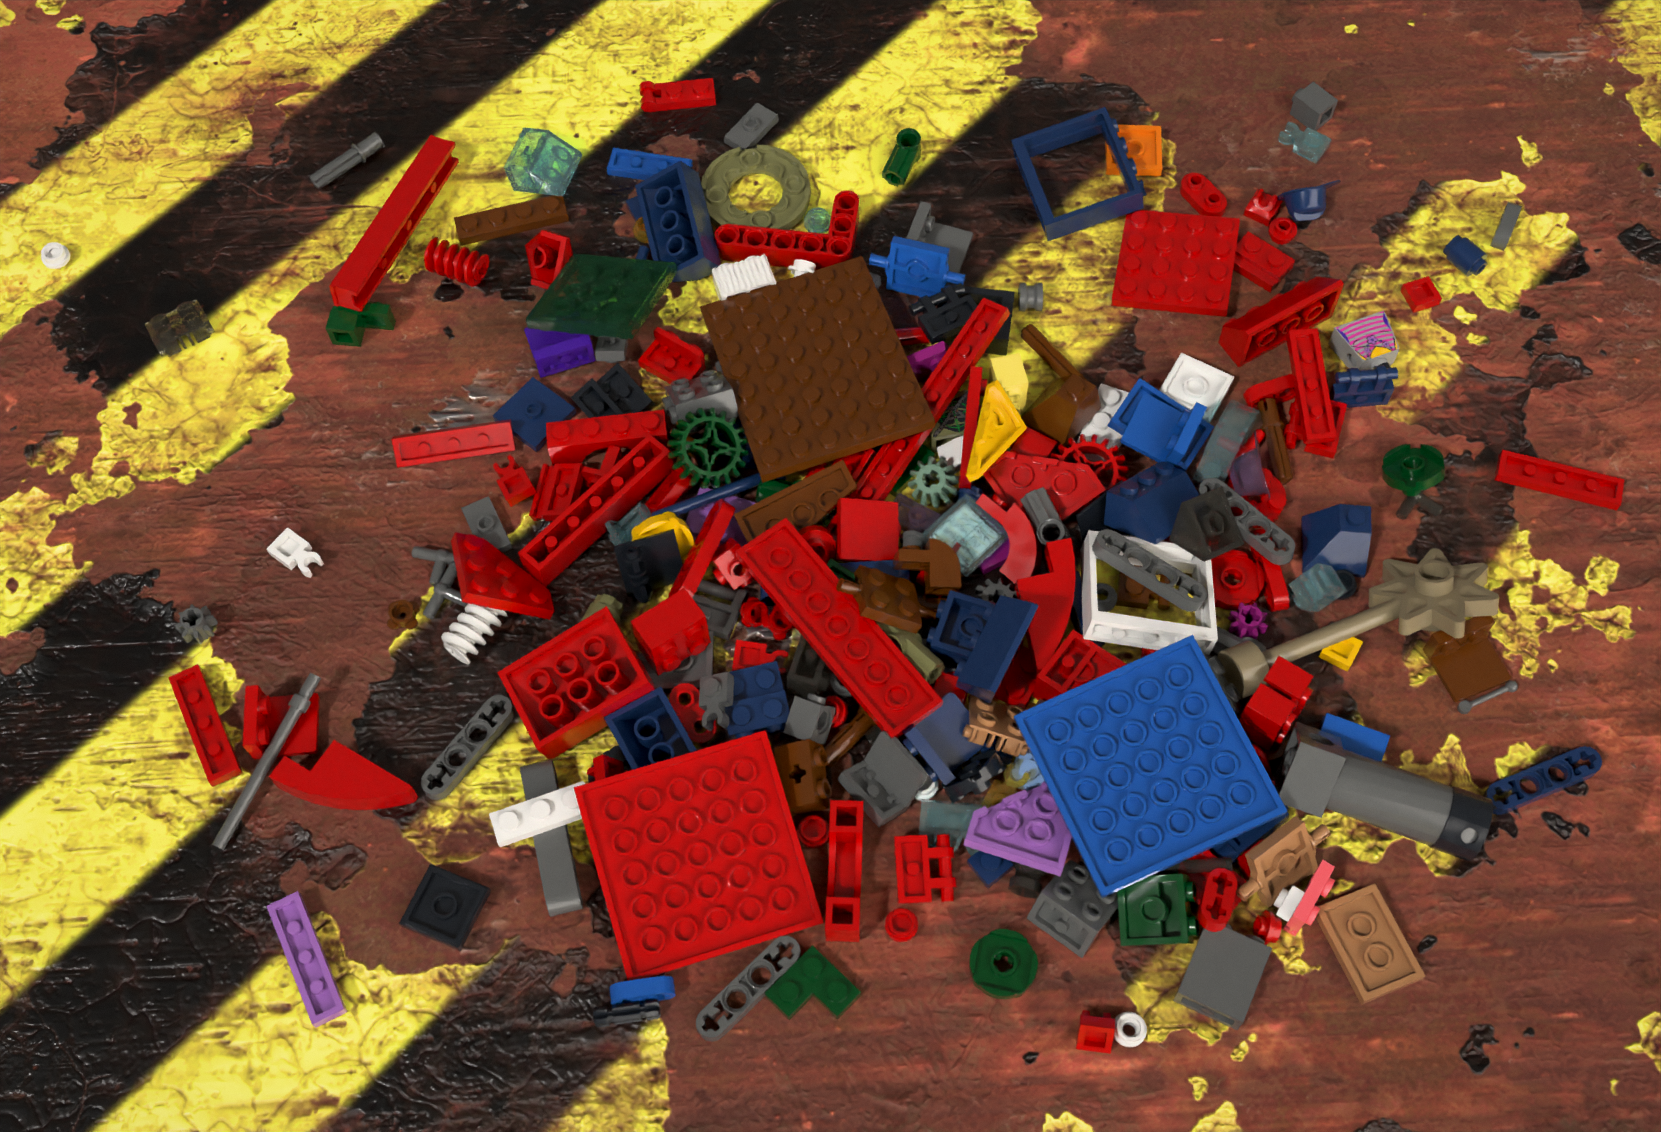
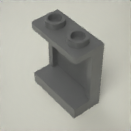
M1228 923L1223 930L1218 932H1211L1202 928L1201 935L1173 1001L1238 1030L1244 1022L1272 948L1265 945V942L1257 936L1251 934L1244 936L1233 931V927Z

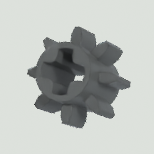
M192 604L190 608L178 613L180 623L176 624L175 628L182 634V638L186 643L191 642L193 639L202 644L210 636L214 637L212 626L218 624V621L211 615L207 606L202 607L200 610Z

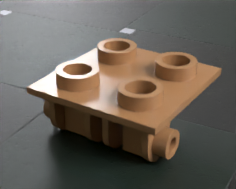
M969 694V724L965 725L962 736L967 737L968 742L982 746L987 738V748L992 746L995 736H998L995 750L1000 751L1001 749V752L1018 757L1019 754L1025 756L1028 747L1014 721V715L1025 710L1019 706H1006L997 703L993 699L991 703H988Z

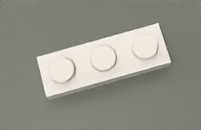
M581 781L489 813L499 847L582 819L573 787L583 785L585 782Z

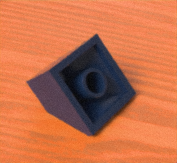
M1338 504L1302 516V573L1329 575L1337 570H1346L1354 577L1364 578L1372 535L1371 506Z

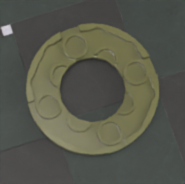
M756 144L757 148L743 150L737 147L725 152L709 165L701 181L711 223L717 228L724 224L790 230L803 218L810 203L811 189L805 167L789 152L769 145ZM752 173L765 174L773 177L780 183L783 190L782 198L778 205L771 207L769 211L759 210L747 213L746 210L741 211L737 209L730 201L729 190L733 183L742 176Z

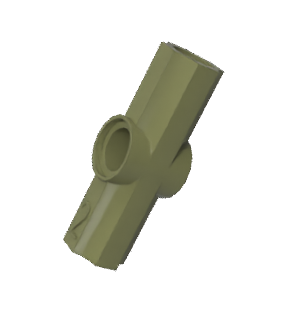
M875 621L929 685L934 683L942 674L945 666L943 661L922 644L920 634L918 632L917 634Z

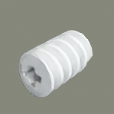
M467 604L465 607L466 613H460L457 617L458 623H452L449 626L450 632H444L441 636L445 649L459 661L469 665L471 661L466 653L469 652L474 655L479 653L474 644L478 643L483 646L486 644L482 634L493 636L494 632L490 628V624L500 627L502 623L497 616L508 617L504 610Z

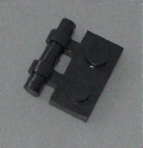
M961 283L953 287L950 285L943 287L941 292L930 297L927 295L920 297L918 302L909 305V311L912 316L923 313V315L918 316V324L932 345L958 334L977 307L970 294L959 299V296L965 294V289ZM946 303V305L936 309V306Z

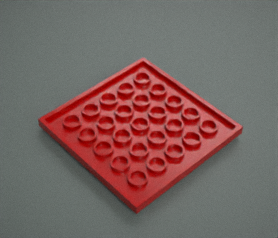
M766 730L573 787L628 981L656 976L824 923Z

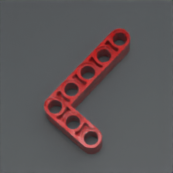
M849 190L841 191L835 196L828 234L735 224L721 225L715 231V241L719 256L725 261L740 262L749 256L765 254L770 266L787 268L793 266L795 259H801L815 263V270L853 259L859 224V197L856 193Z

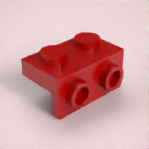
M656 327L653 331L655 340L638 359L639 367L669 384L682 378L688 380L697 378L706 369L704 353L697 345L688 344L679 339L674 332L670 330L665 331L660 327Z

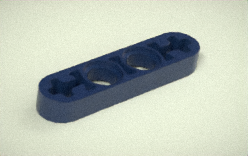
M1586 746L1579 747L1494 782L1486 789L1483 796L1492 800L1493 814H1506L1590 779L1600 770L1602 759L1595 749ZM1580 759L1583 761L1589 760L1591 763L1589 767L1582 765L1574 771L1572 769V766ZM1551 767L1560 769L1565 776L1564 781L1556 782L1549 777L1548 769ZM1528 779L1532 781L1536 786V793L1528 794L1524 792L1520 787V780ZM1510 790L1512 791L1513 795H1510L1504 802H1495L1493 799L1495 794L1502 796Z

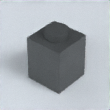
M1312 82L1304 89H1298L1293 95L1290 115L1312 132H1315L1332 119L1338 100L1315 82Z

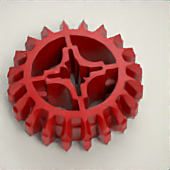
M1081 434L1080 443L1076 444L1075 440L1070 437L1068 439L1069 448L1063 444L1058 446V450L1062 455L1051 454V459L1069 462L1074 457L1076 463L1088 464L1098 478L1104 476L1106 471L1112 469L1113 478L1106 490H1109L1121 480L1123 482L1128 480L1125 476H1121L1128 473L1129 470L1128 466L1120 465L1125 461V456H1115L1119 449L1117 445L1107 449L1109 439L1104 438L1101 444H1098L1097 435L1093 434L1091 442H1086L1085 435ZM1084 454H1095L1102 457L1106 461L1103 462L1102 460L1092 462L1089 461Z

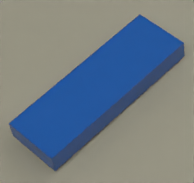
M613 148L607 166V174L646 180L678 161H682L690 168H693V161L687 158Z

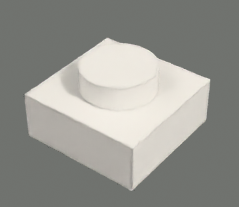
M1292 885L1290 890L1283 887L1273 904L1279 908L1276 915L1288 922L1305 892Z

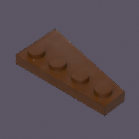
M841 460L735 513L734 517L747 542H750L784 518H787L795 529L799 531L806 526L816 525L837 507V500L839 498H847L857 490V485L845 462Z

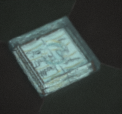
M967 493L926 529L923 534L927 540L934 538L948 544L957 554L961 572L966 577L1009 539L1004 527L977 505L976 501Z

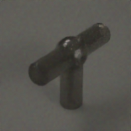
M1422 490L1416 496L1405 495V499L1396 511V516L1402 520L1407 519L1416 504L1431 514L1438 516L1443 510V506L1424 495L1425 490Z

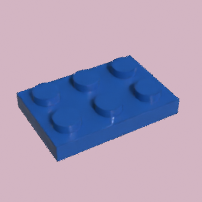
M1139 378L1107 426L1123 435L1144 393L1181 412L1188 409ZM1203 419L1201 420L1184 457L1175 468L1183 471L1187 470L1213 430V425Z

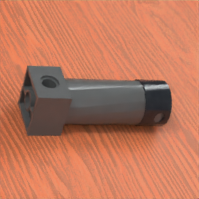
M1299 722L1295 723L1273 777V785L1284 805L1322 818L1326 808L1421 842L1432 849L1466 861L1473 860L1481 850L1493 815V802L1490 798L1451 784L1448 786L1344 749L1340 737Z

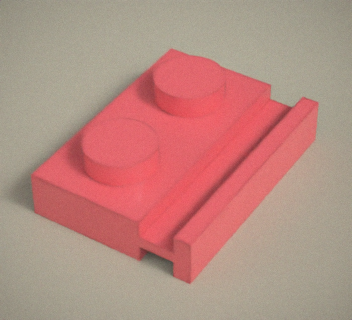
M1322 860L1305 887V893L1294 913L1285 924L1284 931L1296 936L1305 923L1311 926L1320 910L1315 903L1320 895L1326 898L1335 882L1334 879L1330 878L1335 866Z

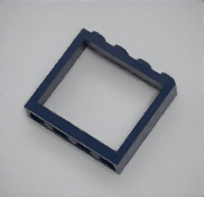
M1106 107L1011 140L1014 158L1047 241L1144 208L1143 196L1147 194L1142 179L1137 181L1135 162L1133 158H1127L1128 148L1124 137H1118L1117 132H1119L1117 121L1114 118H1110ZM1102 133L1127 193L1054 218L1030 158Z

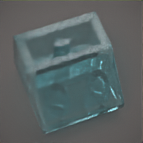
M523 128L504 166V170L514 191L563 196L582 158V154L549 130Z

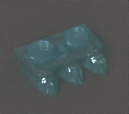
M922 799L919 835H927L928 848H934L937 844L936 835L950 834V847H954L955 852L962 838L965 841L973 812L984 806L987 808V805ZM966 846V849L971 856H973L976 852L979 851Z

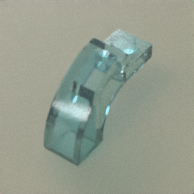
M1230 400L1205 447L1202 459L1192 478L1193 480L1201 483L1207 478H1217L1225 483L1243 443L1251 432L1260 412L1259 410L1236 400Z

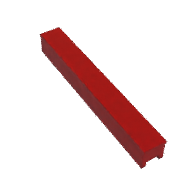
M435 135L429 136L329 285L334 306H342L362 312L459 163L458 158L451 155L456 147L455 142L435 137Z

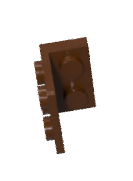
M1477 616L1466 620L1465 634L1462 638H1454L1442 630L1435 632L1423 648L1424 653L1454 702L1462 701L1507 683L1511 679V675L1487 638L1489 636L1488 632L1495 623L1492 616Z

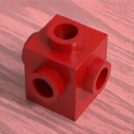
M730 537L717 547L711 560L715 569L711 572L721 586L727 584L735 590L737 588H744L754 578L736 557V550L741 548L740 544Z

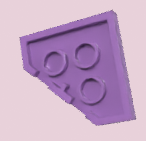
M1043 781L1040 786L1029 791L1024 789L1003 798L1001 803L989 808L984 806L975 810L963 845L1061 876L1072 837Z

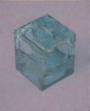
M1317 563L1288 584L1294 593L1292 598L1296 605L1303 610L1319 612L1347 592L1333 567Z

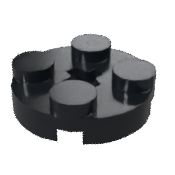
M994 749L985 750L969 758L970 764L963 769L959 766L952 772L956 777L946 786L943 783L941 784L952 803L961 800L971 791L975 795L984 792L991 786L989 779L1006 769L1004 761Z

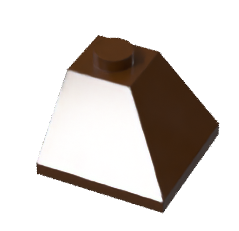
M1075 374L1054 379L1022 414L1021 418L1027 427L1057 441L1058 445L1063 444L1067 446L1068 439L1070 437L1074 439L1101 409L1097 386Z

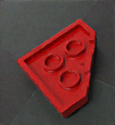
M1005 451L983 474L997 496L1008 504L1007 510H1009L1013 503L1020 505L1025 510L1020 499L1027 493L1044 487L1062 522L1107 491L1088 464L1028 456Z
M454 533L451 545L462 602L550 620L555 610L549 589L486 539L473 534Z

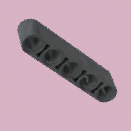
M552 759L520 766L526 801L559 789ZM567 824L533 836L549 916L553 917L583 909Z

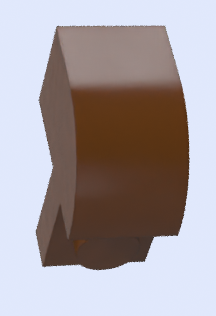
M929 538L924 546V550H921V547L916 545L903 546L902 549H898L893 557V570L924 571V595L948 596L950 590L958 592L961 588L960 561L955 551L943 541Z

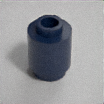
M1455 236L1443 250V253L1447 255L1446 259L1467 277L1472 274L1477 276L1488 264L1485 261L1488 255L1467 237Z

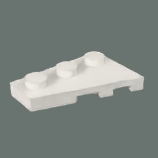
M1101 383L1098 389L1101 409L1083 427L1081 434L1085 435L1086 442H1091V437L1095 434L1097 435L1098 444H1101L1102 440L1107 438L1109 439L1107 449L1114 445H1117L1119 448L1122 444L1120 442L1122 435L1107 425L1129 392ZM1084 454L1085 457L1092 462L1102 460L1103 462L1106 461L1102 457L1095 454Z

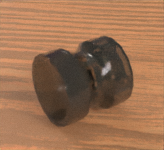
M1014 862L1016 872L1015 876L1010 878L1008 889L1022 897L1038 898L1043 887L1041 878L1046 875V872Z

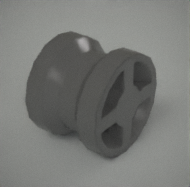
M1019 283V311H1026L1028 308L1042 311V283H1035L1034 285Z

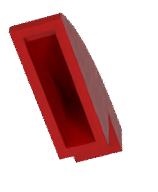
M1071 538L1046 542L1044 553L1049 573L1016 579L1015 592L1017 599L1039 605L1025 633L1035 677H1037L1060 647L1067 629L1074 601L1076 581L1075 556Z
M333 740L311 771L284 756L268 776L277 788L297 798L336 809H386L411 804L419 798L411 785L336 740Z

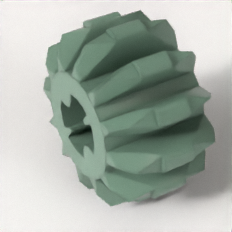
M929 456L928 465L918 461L917 464L921 469L919 471L910 470V475L915 478L908 482V486L914 489L912 497L915 500L921 499L920 503L924 507L932 503L934 508H939L941 499L946 504H950L951 501L947 495L949 493L957 495L958 490L952 486L959 483V477L954 475L956 472L954 465L947 466L945 458H941L936 462L933 456ZM930 480H939L938 484L929 485Z

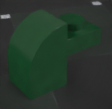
M367 302L362 312L342 306H333L327 321L326 331L334 345L361 347L366 328L394 330L396 320L390 305L381 302Z

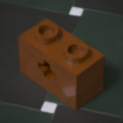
M806 739L774 747L775 762L791 815L797 816L829 809L831 787L826 778L825 766L828 763V757L823 745Z

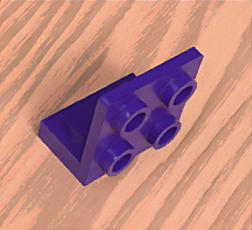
M578 312L524 329L540 378L596 361L589 334H586Z

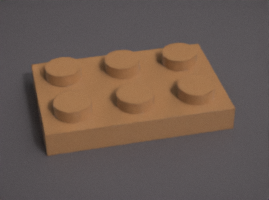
M1376 884L1318 906L1320 910L1316 919L1361 1005L1420 981L1425 977Z

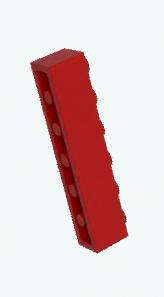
M651 434L646 436L518 552L524 570L545 587L550 584L673 470V459H669L668 454L671 451Z

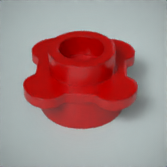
M777 605L773 607V611L769 615H764L761 619V625L764 628H768L773 633L774 639L779 641L785 639L786 633L789 630L795 629L794 625ZM777 620H780L782 624L778 625Z

